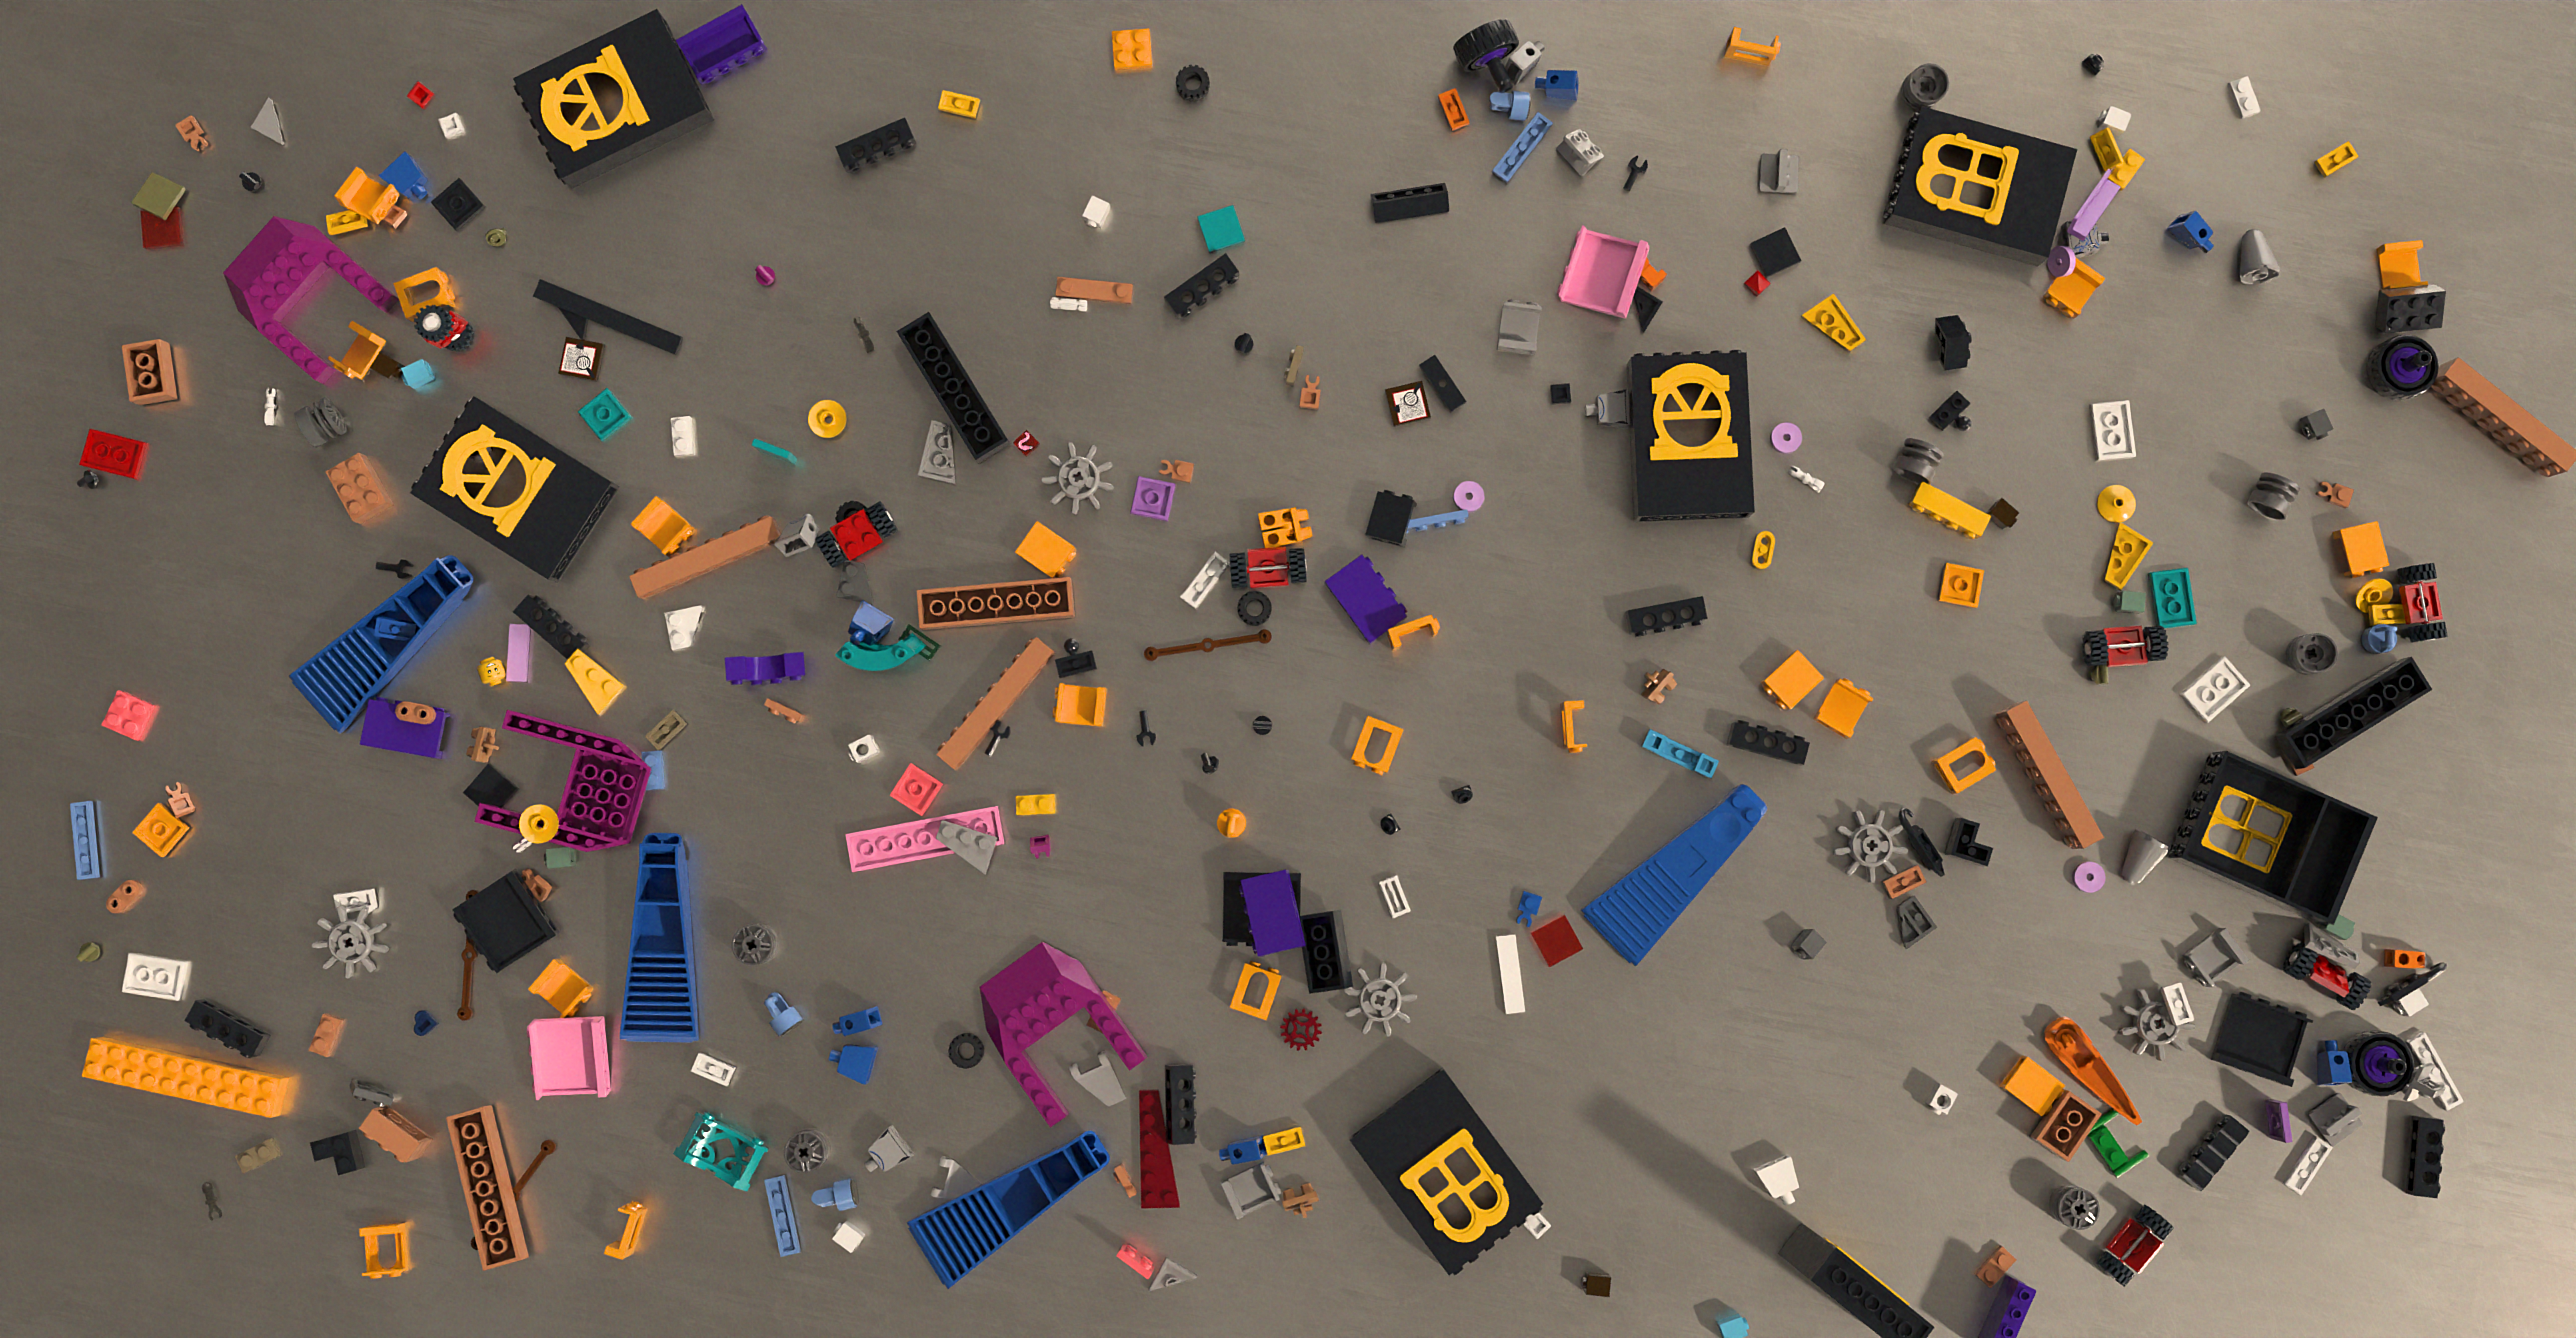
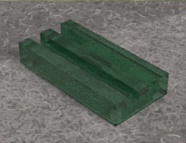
M908 624L898 640H904L906 636L910 635L909 632L912 630L935 646L934 649L928 646L924 648L931 653L929 656L922 651L918 653L928 661H931L941 645Z

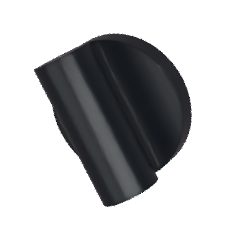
M2090 54L2082 61L2094 75L2104 68V60L2098 54Z
M242 172L239 175L242 179V185L246 190L253 192L261 187L262 180L258 174Z
M1244 333L1236 338L1235 349L1239 353L1247 354L1253 349L1251 335Z
M86 470L84 477L77 481V485L79 487L87 485L90 489H94L99 482L98 476L91 470Z
M1259 716L1253 721V729L1259 735H1266L1272 729V722L1266 716Z
M1207 753L1201 755L1203 772L1206 774L1215 772L1219 765L1218 758L1215 756L1209 757Z
M1470 785L1451 791L1455 802L1459 804L1467 803L1473 796Z
M1391 813L1381 819L1380 825L1386 834L1392 835L1401 830Z

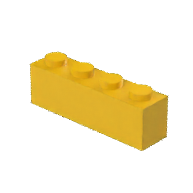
M1923 481L1917 485L1908 503L1914 511L1918 513L1924 512L1929 515L1930 519L1946 523V527L1954 531L1959 530L1963 532V535L1969 539L1981 537L1991 518L1990 515Z

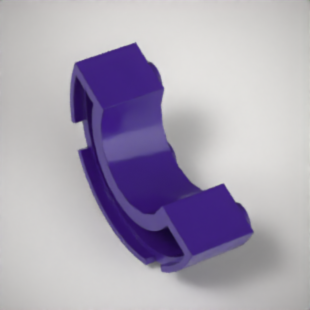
M804 652L784 653L765 657H725L726 681L731 682V685H742V682H751L752 686L762 685V681H770V684H781L784 679L800 681L801 677L805 676Z

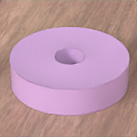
M2068 246L2054 247L2050 251L2047 261L2049 271L2056 277L2070 275L2076 264L2073 250Z
M1788 422L1777 425L1770 436L1771 445L1776 451L1783 454L1794 452L1802 442L1800 429ZM1787 435L1789 437V441H1785L1783 439V436Z
M1462 482L1455 489L1454 503L1460 510L1476 511L1484 501V491L1476 482ZM1468 493L1471 494L1472 499H1466L1465 495Z
M2094 862L2080 863L2072 874L2074 885L2080 891L2086 893L2100 890L2106 878L2103 868ZM2087 874H2090L2092 877L2090 881L2086 879Z

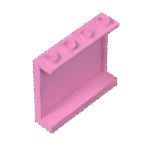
M1582 225L1581 230L1576 234V245L1570 251V263L1564 269L1563 277L1565 278L1563 284H1560L1558 287L1557 295L1561 302L1626 319L1650 248L1648 242L1640 240L1637 243L1587 230Z
M604 1016L534 1019L527 1027V1037L530 1038L528 1052L529 1056H532L530 1072L534 1076L532 1091L535 1093L536 1100L548 1095L598 1093V1097H606L609 1094L611 1086Z

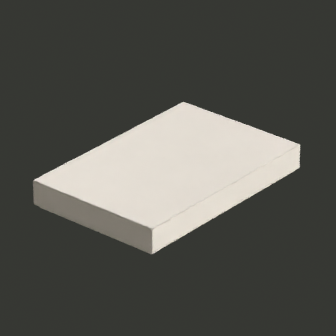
M2129 400L2090 404L2089 409L2096 461L2136 457Z
M2224 656L2180 695L2205 723H2208L2244 692L2250 684Z
M129 953L121 992L181 1001L188 962Z

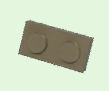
M1296 345V349L1291 350L1289 360L1292 361L1290 368L1286 367L1284 373L1286 385L1294 386L1304 352L1303 346Z
M672 710L645 737L660 751L687 723L675 710Z
M270 1138L236 1155L235 1158L244 1174L281 1156L274 1139Z

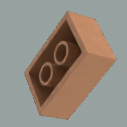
M156 339L122 345L130 402L145 405L177 399L169 343Z
M357 453L325 471L352 521L362 524L394 506L367 456Z
M2062 1089L2064 1090L2063 1094L2059 1099L2054 1100L2052 1109L2043 1116L2030 1137L2060 1159L2069 1162L2101 1116V1113L2072 1092Z
M387 1105L372 1109L359 1127L366 1138L377 1141L380 1148L395 1154L394 1158L402 1163L420 1158L433 1140Z

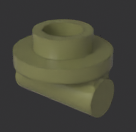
M504 228L491 229L485 234L487 242L492 246H501L506 241V231Z
M2107 664L2096 665L2091 670L2092 681H2095L2097 685L2108 684Z
M2286 708L2280 714V721L2286 728L2303 719L2302 713L2298 712L2296 708Z
M93 942L85 943L81 946L76 957L81 962L83 960L87 962L95 961L100 955V948Z

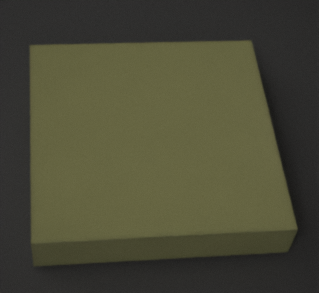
M151 172L131 203L150 214L166 220L186 189Z

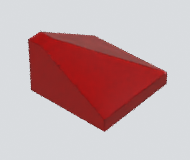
M417 81L407 94V97L423 109L434 93Z
M1758 270L1744 282L1756 297L1771 284Z

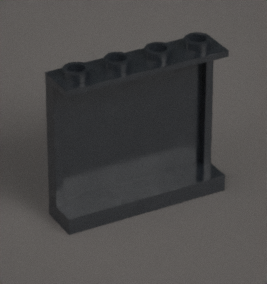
M517 869L509 872L452 909L456 921L463 924L465 934L468 938L474 940L477 951L485 956L488 967L495 971L496 974L559 933V930Z
M1223 872L1222 942H1226V946H1238V942H1246V946H1252L1254 937L1253 934L1250 935L1248 930L1250 919L1249 915L1246 916L1243 905L1246 902L1245 897H1242L1240 894L1239 885H1242L1241 880L1269 873ZM1289 873L1300 916L1301 873Z
M2244 992L2232 994L2211 1060L2292 1087L2294 1079L2290 1078L2307 1023H2313V1020L2308 1019L2307 1014L2295 1011V1014L2288 1012L2289 1008L2277 1004L2274 1007L2269 1005L2270 1001L2258 998V1001L2251 999L2252 995Z

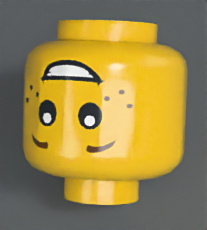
M495 657L484 659L477 666L481 682L484 684L489 683L490 687L502 683L501 679L506 676L501 660L495 659Z

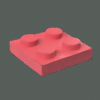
M118 690L102 722V726L139 741L154 711L155 705Z
M910 763L890 796L923 816L940 791L943 783Z
M1129 1244L1121 1246L1116 1256L1143 1277L1149 1279L1154 1270L1153 1262L1146 1256H1143V1258L1139 1256L1133 1246Z

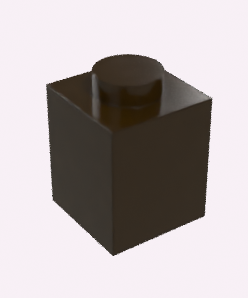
M379 352L370 366L371 369L394 382L402 377L403 372L401 368L405 367Z
M2000 498L1991 506L1986 514L1991 516L1990 520L1997 526L2004 529L2006 527L2011 528L2018 520L2016 516L2019 512L2003 498Z
M1586 1272L1585 1277H1582L1581 1289H1584V1293L1586 1295L1610 1297L1611 1276L1609 1274Z

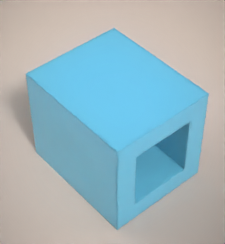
M423 359L401 368L404 383L414 389L436 380L429 363Z
M1739 1314L1716 1321L1722 1338H1743L1748 1336L1747 1329H1749L1747 1320Z

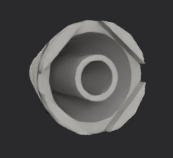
M2257 229L2246 231V234L2242 236L2241 282L2253 285V281L2260 280L2261 284L2277 278L2280 267L2263 233Z
M2135 829L2121 873L2124 875L2123 879L2133 885L2135 882L2140 883L2170 851L2171 847L2145 832Z

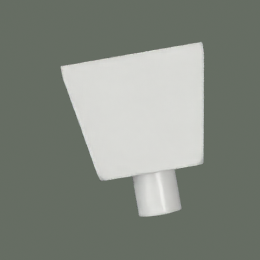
M1782 1156L1753 1169L1772 1198L1780 1196L1784 1205H1789L1795 1201L1791 1191L1799 1188L1790 1156Z

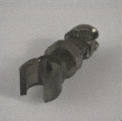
M858 317L860 323H857L856 318H854V325L859 331L858 336L862 339L866 352L874 351V345L869 337L870 333L865 329L863 319Z
M206 1182L202 1185V1191L207 1200L205 1204L209 1207L208 1216L212 1221L214 1219L212 1212H218L219 1218L222 1217V1212L216 1204L218 1200L217 1197H214L212 1184Z

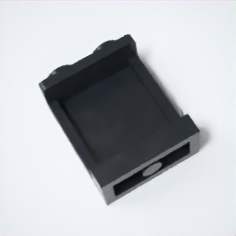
M1384 490V492L1378 491L1365 535L1372 540L1405 548L1407 542L1405 539L1413 508L1417 506L1413 497L1402 494V497L1396 496L1394 492Z

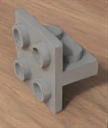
M1580 129L1565 135L1564 141L1556 148L1580 176L1584 175L1597 161L1604 157L1601 149L1589 140L1587 133Z
M1780 149L1777 154L1763 153L1760 161L1759 191L1797 193L1799 156L1788 155V149Z
M2427 1063L2414 1069L2412 1073L2414 1079L2411 1084L2408 1083L2403 1091V1094H2405L2403 1100L2417 1099L2419 1094L2428 1099L2443 1095L2446 1088L2428 1079L2434 1064Z
M2336 1093L2308 1114L2331 1146H2335L2363 1125L2358 1117L2362 1112L2358 1107L2349 1105L2341 1093Z

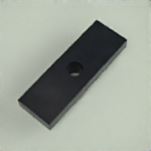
M1436 355L1419 364L1420 369L1450 413L1467 402ZM1443 381L1446 383V386L1441 387L1439 383Z

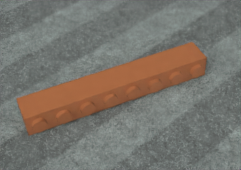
M768 515L757 519L758 522L754 524L746 523L741 525L740 529L735 532L733 530L727 531L722 534L723 537L708 539L704 542V545L699 547L697 545L691 546L683 554L675 553L670 555L669 559L664 562L659 560L652 563V567L635 570L634 574L629 577L637 597L644 599L774 544L781 534L775 518L772 516L768 517Z
M1037 637L1035 639L1031 638L1024 647L1026 649L1022 654L1018 653L1012 660L1013 665L1009 669L1006 667L1000 674L1001 679L997 684L995 682L991 684L987 690L989 693L986 697H981L976 702L975 710L972 713L969 711L962 719L964 723L960 727L956 726L950 733L952 737L948 742L944 741L937 750L939 752L937 756L954 770L961 766L988 734L991 727L999 721L1055 654L1052 649Z

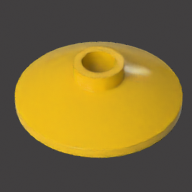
M823 400L816 403L808 415V423L811 430L823 438H831L840 434L847 420L843 407L832 400ZM827 417L832 418V421L830 423H826L825 420Z
M2111 485L2100 492L2097 498V509L2105 520L2112 523H2120L2129 519L2134 513L2135 498L2126 487ZM2116 500L2121 501V506L2116 505Z
M2380 578L2366 582L2356 594L2355 603L2357 608L2364 613H2369L2368 606L2388 605L2393 596V587L2387 580Z
M540 804L527 808L522 813L519 821L521 834L532 843H545L551 840L556 835L559 827V820L555 811L546 805ZM540 820L544 822V826L542 828L538 826V822Z

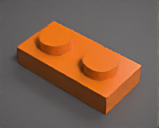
M1456 88L1438 94V99L1451 131L1469 125V119Z

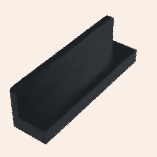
M1445 183L1371 194L1375 223L1449 212L1448 191Z

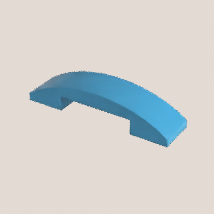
M1649 729L1641 746L1673 763L1708 778H1712L1719 763V760L1677 743Z

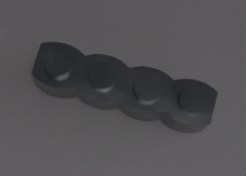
M2226 1114L2218 1118L2215 1123V1129L2205 1134L2203 1144L2195 1147L2191 1153L2192 1157L2190 1160L2184 1161L2179 1167L2178 1175L2198 1191H2202L2209 1184L2213 1176L2222 1168L2225 1161L2234 1153L2237 1146L2249 1133L2246 1127L2230 1115Z

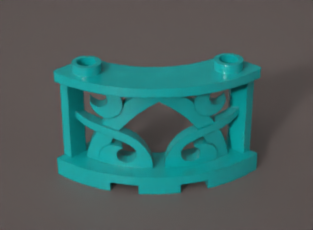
M911 633L904 640L891 645L874 643L872 646H868L863 642L859 645H854L851 641H848L835 656L852 667L868 671L891 669L904 663L922 651L927 645L914 633Z
M696 1112L694 1115L695 1119L680 1147H676L673 1154L685 1163L703 1170L707 1168L711 1172H715L714 1176L734 1188L748 1191L751 1185L748 1182L764 1152L768 1151V1148L763 1145L764 1141L757 1137L751 1138L733 1127L714 1119L715 1116L708 1112L703 1114ZM702 1123L710 1127L709 1132H705L702 1129V1135L706 1137L704 1139L696 1135ZM717 1128L720 1129V1130L725 1131V1132L716 1133V1132H717ZM729 1138L735 1151V1157H727L718 1164L714 1163L715 1151L709 1143ZM693 1139L696 1140L698 1143L688 1151ZM738 1139L744 1142L741 1146ZM702 1147H706L709 1150V1157L702 1156V1152L706 1151ZM746 1147H752L755 1150L749 1162L743 1160V1157L751 1154L746 1152ZM726 1162H736V1165L731 1164L732 1168L730 1170L726 1168ZM745 1165L746 1168L742 1173V1166Z

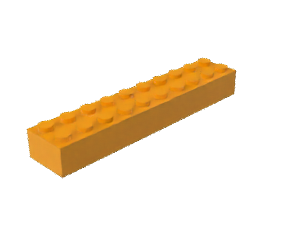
M106 1037L91 1038L82 1077L269 1118L280 1116L289 1077Z

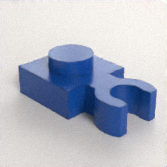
M1523 891L1518 910L1523 912L1517 917V924H1520L1522 918H1526L1528 921L1526 927L1531 926L1532 919L1530 916L1531 914L1537 915L1542 900L1541 896Z

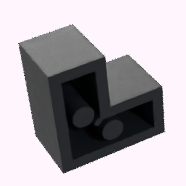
M1958 315L1935 318L1934 334L1940 343L1939 361L1945 371L1967 367L1968 359H1970L1969 343L1972 342L1971 333L1966 330L1965 323L1961 321Z
M1955 818L1945 855L1978 866L1988 867L1993 848L1975 842L1980 823L1964 818Z
M356 1130L310 1142L314 1162L334 1157L338 1175L365 1168Z

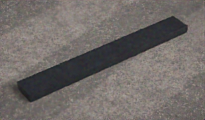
M541 279L533 294V297L675 355L683 340V337Z

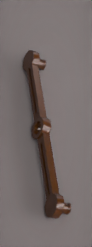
M1263 629L1258 634L1214 641L1210 638H1205L1201 643L1161 649L1148 647L1144 651V656L1148 661H1154L1159 656L1198 650L1209 653L1214 648L1257 641L1267 644L1271 641L1272 635L1269 630ZM1206 642L1211 643L1210 648L1205 647Z
M468 891L466 894V900H468L475 894L479 893V891ZM467 935L466 947L461 954L464 960L462 1002L457 1012L458 1018L463 1021L469 1020L473 1016V1010L470 1008L473 961L478 956L477 951L474 949V940L468 938ZM468 952H471V958L467 957Z
M546 1140L541 1144L540 1153L515 1187H512L513 1192L516 1193L515 1202L521 1198L522 1189L547 1155L555 1152L556 1143L553 1140ZM474 1236L470 1244L474 1250H478Z

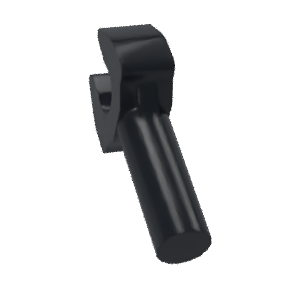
M1638 155L1633 157L1628 164L1631 168V173L1623 187L1626 191L1631 190L1638 174H1644L1648 168L1647 160L1644 161L1641 167L1636 166Z
M401 559L398 564L376 563V569L396 572L397 577L400 579L412 577L411 574L403 572L405 566L414 567L407 560Z
M1147 710L1139 711L1142 731L1136 736L1137 741L1143 747V738L1149 736L1151 745H1154L1156 734L1149 730Z
M1001 721L991 727L994 736L984 752L990 757L1000 739H1008L1011 733L1009 726H1007L1004 733H999L998 729L1001 726Z

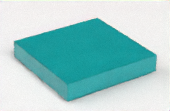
M1233 205L1197 216L1209 253L1245 242Z
M608 388L577 411L602 442L632 418Z
M758 439L753 440L752 446L758 451L795 465L797 458L790 451Z

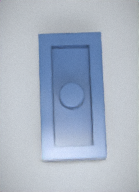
M663 751L642 752V760L652 768L646 790L665 789Z

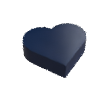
M427 1010L418 1011L414 1017L416 1022L414 1032L418 1036L427 1035L439 1023Z

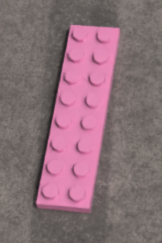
M998 806L845 834L852 872L954 854V851L936 839L942 820L997 837L995 846L1003 845L1005 842Z

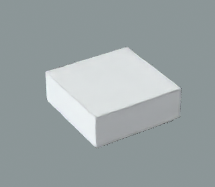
M457 113L438 119L446 138L464 132Z

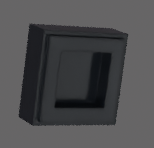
M1570 383L1550 385L1552 405L1571 403Z

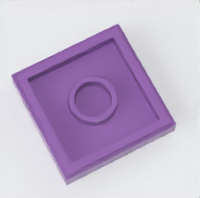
M1138 476L1130 514L1168 522L1176 484Z
M2274 1099L2265 1100L2270 1138L2284 1143L2293 1142L2287 1102Z

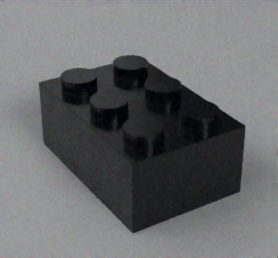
M2436 284L2379 290L2375 327L2384 333L2442 328L2446 291Z

